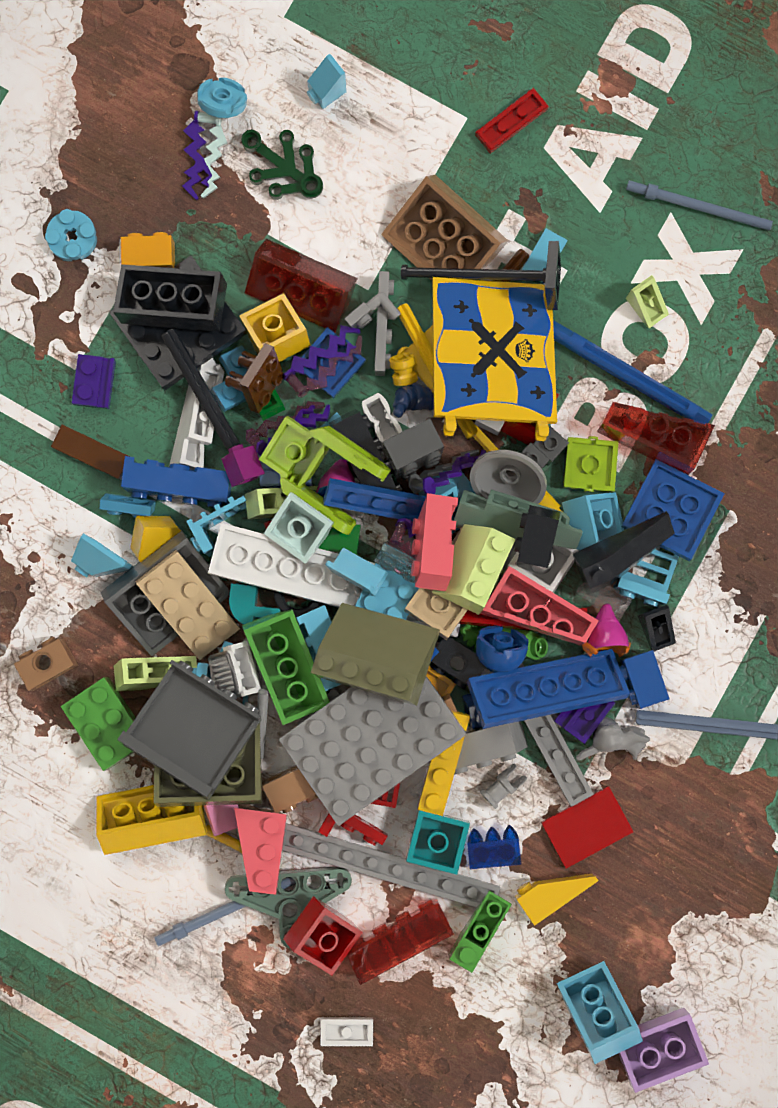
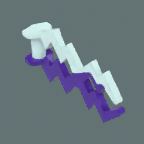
M198 110L195 111L194 120L183 130L194 141L183 150L195 160V165L184 172L191 179L182 187L195 200H198L199 197L192 189V186L202 180L198 175L202 170L209 176L201 182V184L207 186L201 197L205 198L218 188L213 182L219 179L220 176L211 168V164L222 156L217 148L228 144L221 127L222 118L214 117ZM200 122L216 124L209 131L217 139L206 146L212 153L206 158H203L197 152L198 149L207 143L199 135V133L205 131L199 125Z

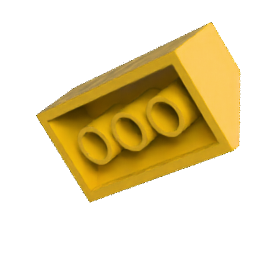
M154 785L97 796L96 836L104 855L206 835L203 806L157 807L154 804Z

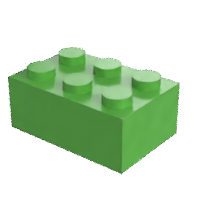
M109 677L102 678L61 706L103 771L111 769L134 753L117 739L123 731L127 732L136 717L119 691H116V687Z

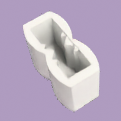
M377 393L362 401L363 414L366 413L372 427L375 428V436H377L382 447L383 441L402 432L398 421L390 415L389 404L381 394Z

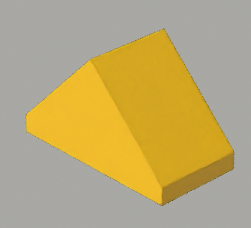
M136 516L130 548L137 559L142 562L181 530L170 516Z

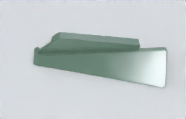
M492 489L488 499L464 490L454 521H456V528H462L464 524L489 527L517 539V536L523 537L524 529L519 528L522 513H528L530 505L546 509L551 508ZM561 511L553 546L577 549L583 531L569 525L570 518Z

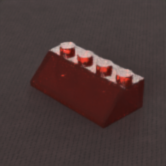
M265 239L255 252L244 293L264 302L284 293L298 317L321 327H328L333 332H336L352 298L358 278L269 239Z
M429 898L417 905L418 910L409 913L407 910L395 917L396 921L388 926L385 923L380 924L371 930L373 934L366 938H363L362 935L359 937L347 956L360 985L454 935L452 925L438 899L432 901Z

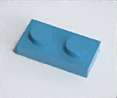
M108 493L100 499V509L107 510V513L112 515H120L123 512L130 513L132 517L136 518V516H151L155 511L156 500L138 499Z

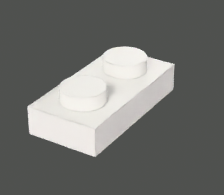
M321 1017V1046H373V1017Z

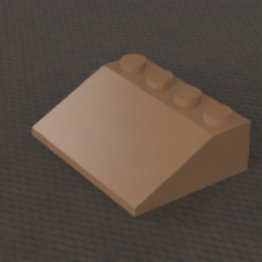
M436 175L424 178L381 234L418 268L485 269L509 241Z

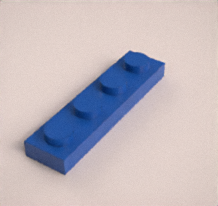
M330 478L323 503L326 506L390 518H407L413 522L414 518L418 519L426 496Z

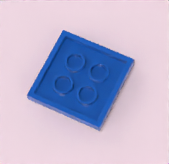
M656 459L621 527L628 529L667 511L675 534L662 543L660 547L690 562L725 493Z

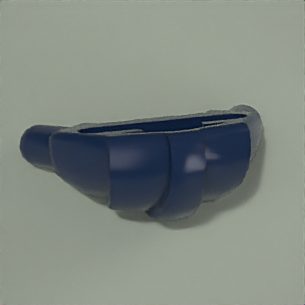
M417 382L399 388L395 392L393 415L396 418H401L403 413L408 410H434V393L429 387Z

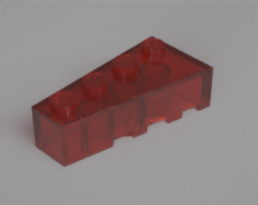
M612 402L597 432L614 441H619L620 444L654 461L657 459L689 475L696 468L715 425L709 423L701 424L694 422L692 419L675 418L668 416L669 414L653 413L643 408Z

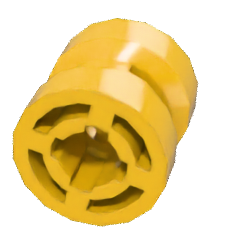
M397 354L389 359L390 367L395 372L392 376L394 385L407 386L418 381L417 371L413 369L415 364L413 354Z

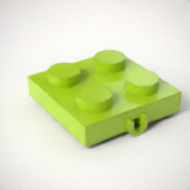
M588 436V439L568 437L567 441L569 444L566 447L563 488L584 490V492L594 493V491L614 493L619 441L598 440L596 436Z

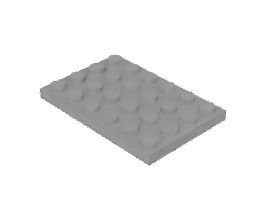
M426 676L417 706L351 687L285 734L279 741L334 821L340 826L466 736L467 733Z

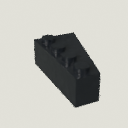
M354 409L329 422L330 427L378 458L391 469L382 482L380 481L381 478L376 477L365 469H359L348 461L355 477L359 480V484L404 492L399 482L394 484L391 477L394 471L388 459L383 461L380 455V451L383 448L377 436L372 438L368 430L372 425L366 413L361 415L360 411Z

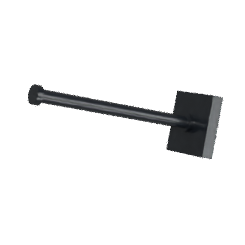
M549 241L547 267L543 268V271L418 268L402 265L401 279L407 280L408 277L542 281L545 284L547 309L558 310L562 265L559 241Z

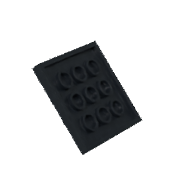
M191 255L174 266L177 269L202 270ZM224 302L220 332L121 324L113 313V309L109 311L164 391L184 378L182 371L162 339L161 335L169 329L176 330L197 368L247 334L246 329L226 302Z

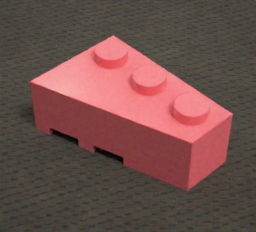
M234 808L249 891L276 895L287 815Z

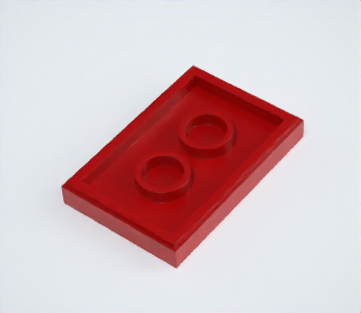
M609 786L593 793L594 795L576 805L569 806L541 821L566 869L634 832Z

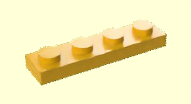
M452 711L466 731L470 715ZM464 737L429 762L417 806L418 810L443 816Z

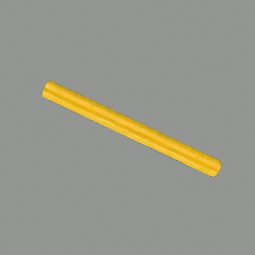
M407 303L402 304L397 308L401 313L399 317L433 377V349ZM456 419L467 439L478 433L472 419Z

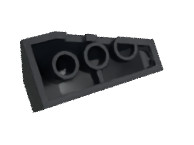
M667 511L573 553L588 595L612 585L675 534Z

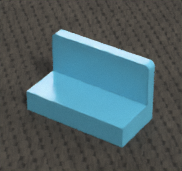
M342 548L334 563L328 560L325 564L331 572L373 596L376 595L388 575L386 571L345 548Z

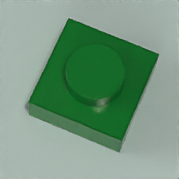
M275 389L271 394L269 403L263 406L259 413L263 421L285 410L284 404Z

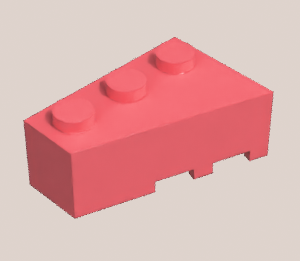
M427 493L418 519L414 518L412 534H416V539L413 540L411 552L412 555H415V561L412 563L411 576L415 577V587L446 591L449 585L453 568L454 545H452V530L456 529V521H452V515L455 507L458 505V498Z

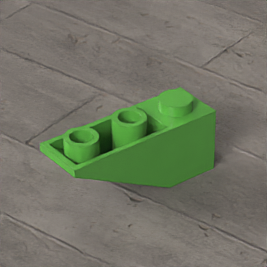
M489 890L448 954L449 960L472 973L512 904Z

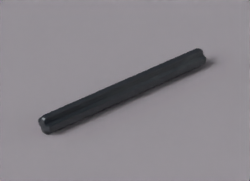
M169 329L161 335L162 339L227 451L234 446L241 445L176 330Z

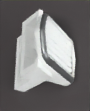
M248 641L223 647V652L209 656L211 679L215 682L214 686L217 689L223 691L226 688L234 693L237 698L257 693L260 689H268Z

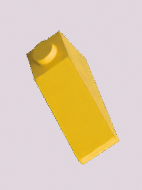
M584 874L535 881L533 884L527 882L517 889L518 894L515 895V898L535 926L598 882V879L593 874Z

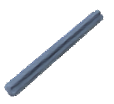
M638 710L636 713L637 725L778 740L777 724Z

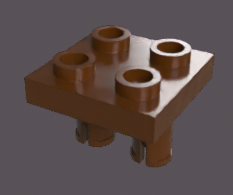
M266 343L257 356L247 351L241 353L242 356L238 359V365L248 369L244 376L235 371H230L229 376L225 379L227 387L243 392L250 411L258 414L263 406L269 403L273 390L281 384L283 379V371L274 346Z

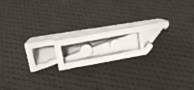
M213 358L197 368L210 391L212 387L223 382L224 371L220 364L215 363ZM188 385L170 464H182L189 466L191 470H195V467H204V445L212 443L214 427L190 385Z

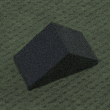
M668 605L637 615L651 650L655 652L676 643Z

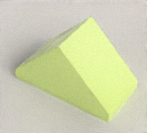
M652 275L631 289L626 297V300L648 328H651L669 315L656 280Z

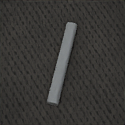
M266 689L258 691L257 704L258 715L261 716V759L264 758L269 696V691Z

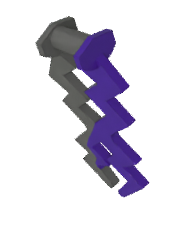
M478 449L461 452L460 456L452 457L451 463L435 466L433 470H424L420 476L412 473L409 475V487L413 494H417L420 491H424L426 496L427 493L435 494L436 487L450 484L448 478L462 476L461 469L472 467L474 462L481 455L485 454L486 451L485 449L481 450V454Z

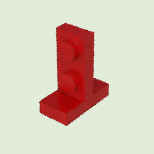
M328 813L318 831L326 837L336 823L330 813ZM356 814L340 825L352 833L354 830H357L364 834L362 838L374 846L377 843L383 845L388 837V833Z

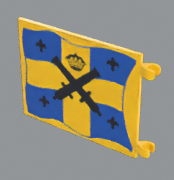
M433 277L434 417L444 418V436L454 435L457 426L456 419L536 423L535 440L545 441L549 434L548 424L557 423L553 310L547 309L545 284Z

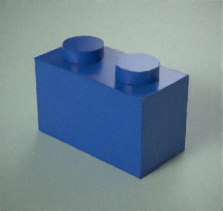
M653 650L620 660L622 666L619 667L630 688L628 699L631 705L636 706V709H642L670 699Z

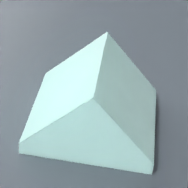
M290 492L264 534L306 564L328 536L333 521Z

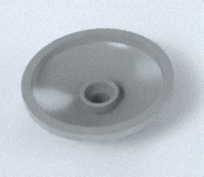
M495 450L487 452L474 462L470 472V483L474 492L488 499L492 489L539 504L547 488L546 476L541 467L528 456L515 451Z

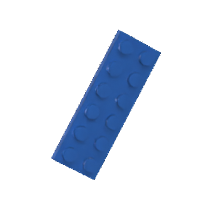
M612 649L599 651L598 654H592L591 657L585 654L521 667L509 672H496L469 678L467 681L483 729L626 699L630 695Z

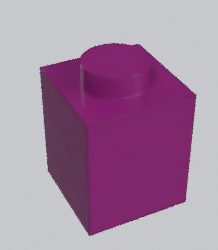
M243 444L234 446L228 450V455L221 458L232 487L254 481L265 474L254 445L245 448Z

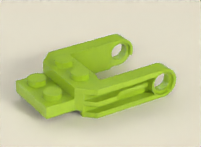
M286 416L259 460L280 474L282 493L287 496L290 492L294 493L333 521V528L349 535L356 525V521L341 509L324 505L323 497L307 487L306 482L312 478L329 448L359 469H365L376 477L381 478L380 481L382 482L391 469L332 427L325 426L308 430L291 417Z

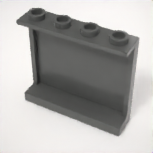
M171 660V667L127 732L123 731L117 740L134 753L209 800L261 722V716L258 715L259 710L250 703L246 702L243 705L236 701L237 696L228 689L224 688L221 691L214 687L215 682L203 674L199 677L192 673L193 668L181 660L179 663Z

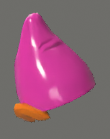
M604 604L595 618L599 621L589 636L588 643L582 644V647L589 657L592 654H598L599 651L612 649L614 653L621 657L629 652L631 643L624 628L616 618L611 605Z

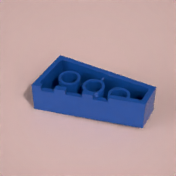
M125 456L121 487L127 492L132 493L133 498L147 499V495L157 496V500L162 502H172V498L182 499V503L187 505H197V501L207 502V506L212 508L217 504L221 507L223 504H229L228 498H230L232 486L226 471L195 467V470H190L189 466L175 463L165 467L164 463L149 459L144 461V464L137 463L134 457Z

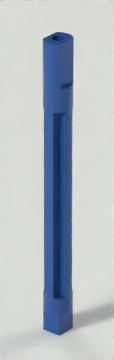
M553 320L554 340L703 429L711 420L713 414Z

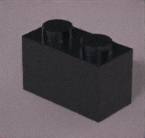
M530 505L528 513H522L519 528H523L524 533L523 537L517 536L514 552L519 553L517 562L548 568L560 511Z

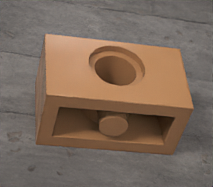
M52 637L41 643L43 648L35 652L29 650L19 656L20 661L14 663L28 691H35L79 666L64 639L58 638L56 640L55 637ZM45 655L51 661L49 668L46 670L40 666V659Z

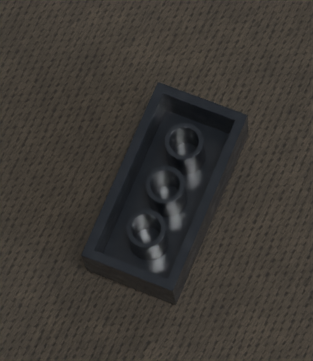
M121 264L113 313L121 324L220 332L227 283L222 273L218 271Z

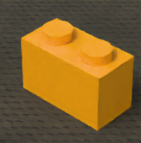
M164 232L153 233V236L130 233L128 237H121V264L174 268L175 242L171 235Z

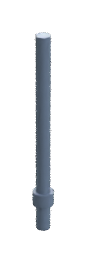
M629 180L626 190L645 195L644 198L653 201L656 198L768 231L772 227L773 221L658 189L659 186L650 183L644 185Z
M285 877L281 881L283 889L296 884L292 877ZM232 901L186 923L180 922L172 926L173 929L154 937L156 944L159 947L176 938L178 940L185 938L189 932L246 906Z

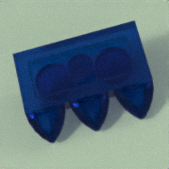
M511 825L506 827L503 839L500 838L497 830L491 826L486 833L485 841H483L478 830L472 829L467 841L470 870L521 865L519 837Z

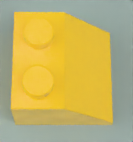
M284 293L239 315L257 354L265 343L274 346L280 362L311 346L306 328Z

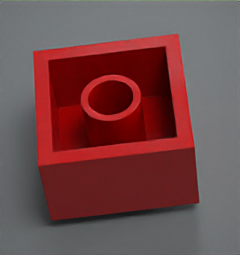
M313 896L283 940L294 953L333 976L363 932L352 920Z

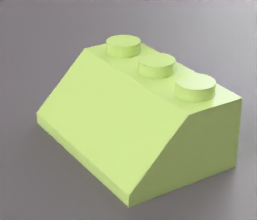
M464 524L454 545L452 577L446 591L433 590L432 593L479 615L489 599L516 539L493 528Z

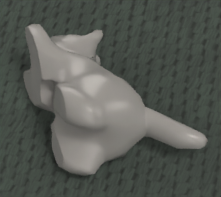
M605 717L594 732L593 745L582 750L576 756V760L580 761L598 752H613L616 750H627L633 759L637 760V756L646 747L650 737L645 735V730L636 726L620 728L614 719Z

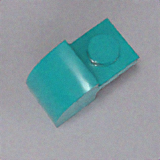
M231 584L230 609L240 623L247 624L256 618L279 613L282 610L257 607L259 587Z

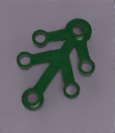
M251 129L243 133L241 141L244 149L248 152L256 151L277 167L263 170L259 168L252 169L249 172V179L252 184L260 185L264 180L291 177L297 182L285 185L279 183L271 184L269 186V195L274 200L281 199L283 195L301 193L304 197L313 199L322 193L323 181L318 175L314 174L312 160L314 149L311 145L304 144L299 149V156L304 163L303 174L296 169L293 150L295 139L292 131L283 130L279 135L280 143L283 145L285 160L262 143L261 135L256 130ZM285 135L291 136V140L288 142L284 141L282 138ZM250 140L257 141L254 146H249L248 142ZM304 150H310L311 154L309 156H304L302 152ZM256 173H259L261 175V178L259 180H254L252 176ZM313 183L316 187L314 190H308L306 188L307 185ZM279 188L281 192L278 195H274L272 190Z

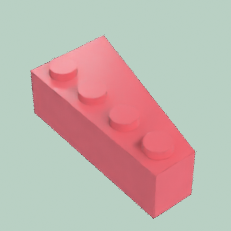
M510 566L504 571L480 613L577 645L586 643L599 621Z

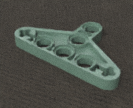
M341 867L280 871L276 895L252 892L253 895H247L248 888L240 889L239 894H234V890H229V887H233V882H239V886H247L246 874L234 875L228 878L225 883V894L232 901L279 919L281 943L285 947L290 948L283 940L284 934L293 926L312 897L315 896L322 902L327 903L348 890L351 886L352 878L350 872ZM338 873H342L343 877L347 878L341 886H338L336 881H330V888L325 889L326 880L324 874H329V879L337 878ZM318 875L322 880L321 885L315 889L310 888L307 885L308 877ZM285 877H292L296 881V885L292 890L287 891L281 887V881ZM287 903L295 904L297 906L296 914L286 916L282 911L284 905Z

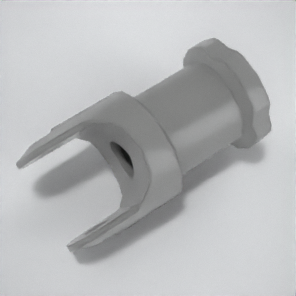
M515 763L509 765L496 777L497 780L489 788L480 791L495 809L503 798L508 794H513L527 780V777L524 775L514 783H509V775L517 767Z

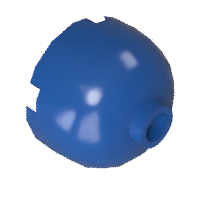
M501 626L482 628L476 640V654L479 661L493 673L509 672L517 669L525 660L528 651L529 641L524 634L514 629H511V633L504 632Z

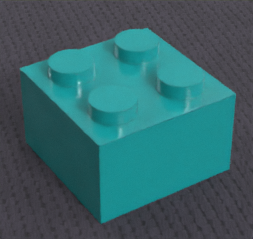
M418 810L406 862L457 875L470 822L444 814L441 816Z

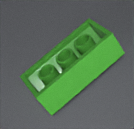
M292 609L266 615L242 625L282 725L314 713L330 703L321 679L311 673L314 662Z

